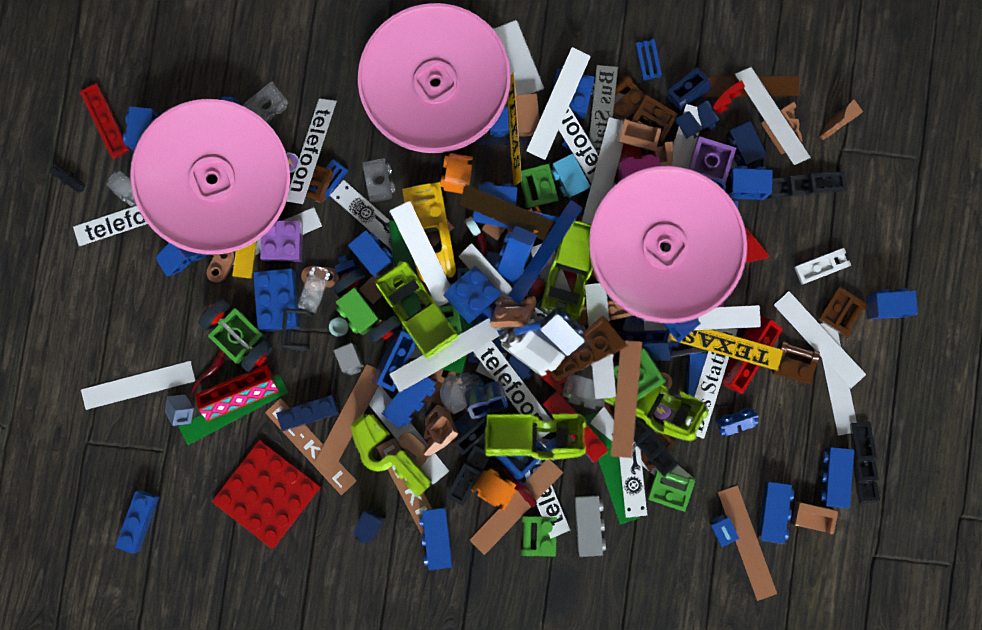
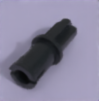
M58 163L53 165L56 169L51 167L50 173L60 179L63 185H68L77 193L84 191L86 185L77 179L74 173L68 172Z

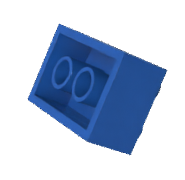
M293 269L253 272L258 330L261 332L282 330L284 310L299 309L296 272ZM287 312L286 330L300 328L299 313Z

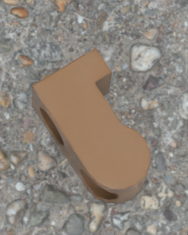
M406 432L400 435L399 445L403 449H408L417 457L415 463L421 467L431 456H426L423 453V449L427 448V446L412 433Z

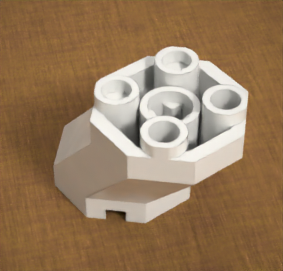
M531 318L529 323L535 322V321ZM508 327L499 336L501 346L506 351L530 367L535 373L542 376L547 374L544 371L548 369L550 371L555 370L565 357V353L540 329L515 335V327Z

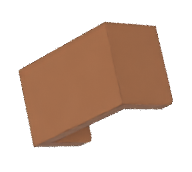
M537 93L516 95L519 137L533 136L540 121Z
M621 119L615 142L656 151L661 128H654L631 122L627 119Z
M795 502L791 524L834 534L838 511Z

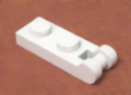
M842 248L794 267L801 285L851 266L850 261L846 259L845 249ZM835 257H838L840 264L836 265Z

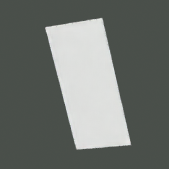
M517 20L494 28L493 30L499 36L507 52L510 73H514L516 95L531 94L544 89Z

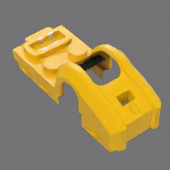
M440 182L402 189L404 202L410 201L424 232L439 230L442 249L436 250L434 253L445 276L453 278L456 273ZM416 265L418 278H419V280H421L422 282L425 283V281H424V279H423V277H422V275H421V273H420V271H419V269H418V267H417V265Z

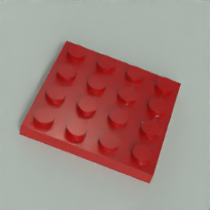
M259 440L213 499L212 503L271 549H274L321 486L262 440Z

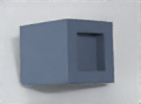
M168 396L165 414L172 426L191 424L194 408L187 396Z

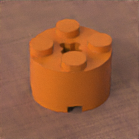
M454 153L445 156L443 167L447 168L446 175H442L440 187H444V191L463 193L465 185L470 183L472 165L469 164V160L473 161L472 156Z
M492 469L483 470L471 491L474 493L477 490V496L494 507L501 505L500 510L504 511L516 493L514 489L516 485L508 479L501 480L498 478L500 474Z

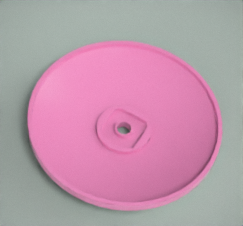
M429 3L410 7L386 20L374 32L366 44L358 69L360 98L367 115L375 127L394 143L404 148L424 153L450 152L465 147L482 137L492 128L503 112L511 84L507 52L492 27L479 16L466 9L441 3ZM437 78L441 83L439 86L433 87L430 85L431 80Z
M201 99L175 106L164 112L149 125L134 151L131 163V186L140 213L160 237L172 245L189 252L216 255L243 249L258 241L273 227L287 201L290 186V169L288 158L280 139L270 125L260 116L244 106L233 102ZM214 174L217 176L218 180L215 184L207 183L206 179L209 175Z
M659 166L647 168L629 175L607 193L592 220L589 234V254L594 273L600 285L620 307L648 321L679 323L707 314L719 306L731 294L745 266L747 238L737 207L720 186L704 175L689 169ZM662 242L669 244V252H663L660 249Z

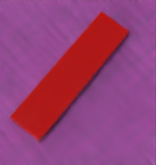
M95 83L80 90L79 92L111 158L114 159L129 152L130 149L123 142V134L99 85Z

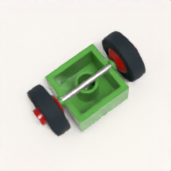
M358 268L350 273L343 274L332 287L333 292L338 297L344 295L336 301L338 305L336 309L342 317L350 320L348 325L356 334L364 335L375 327L368 337L373 344H376L383 339L387 340L394 334L393 331L401 323L396 316H392L384 321L379 320L357 291L358 284L365 278L363 272Z
M221 299L206 308L198 324L204 330H209L218 323L219 325L208 337L235 363H241V366L250 372L257 366L260 367L267 360L266 357L273 348L268 342L263 341L267 336L259 331L240 310L235 308L224 319L223 317L227 314L230 306L225 300Z

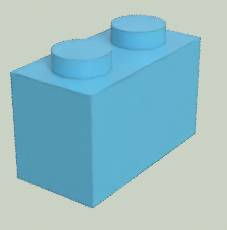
M574 154L553 163L551 173L555 180H559L561 184L559 188L564 197L567 196L571 200L590 190L591 186Z

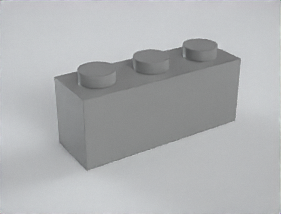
M598 495L575 496L579 557L602 556L603 550H606V541L602 539L601 531H605L604 519H600V511H603V500H599Z

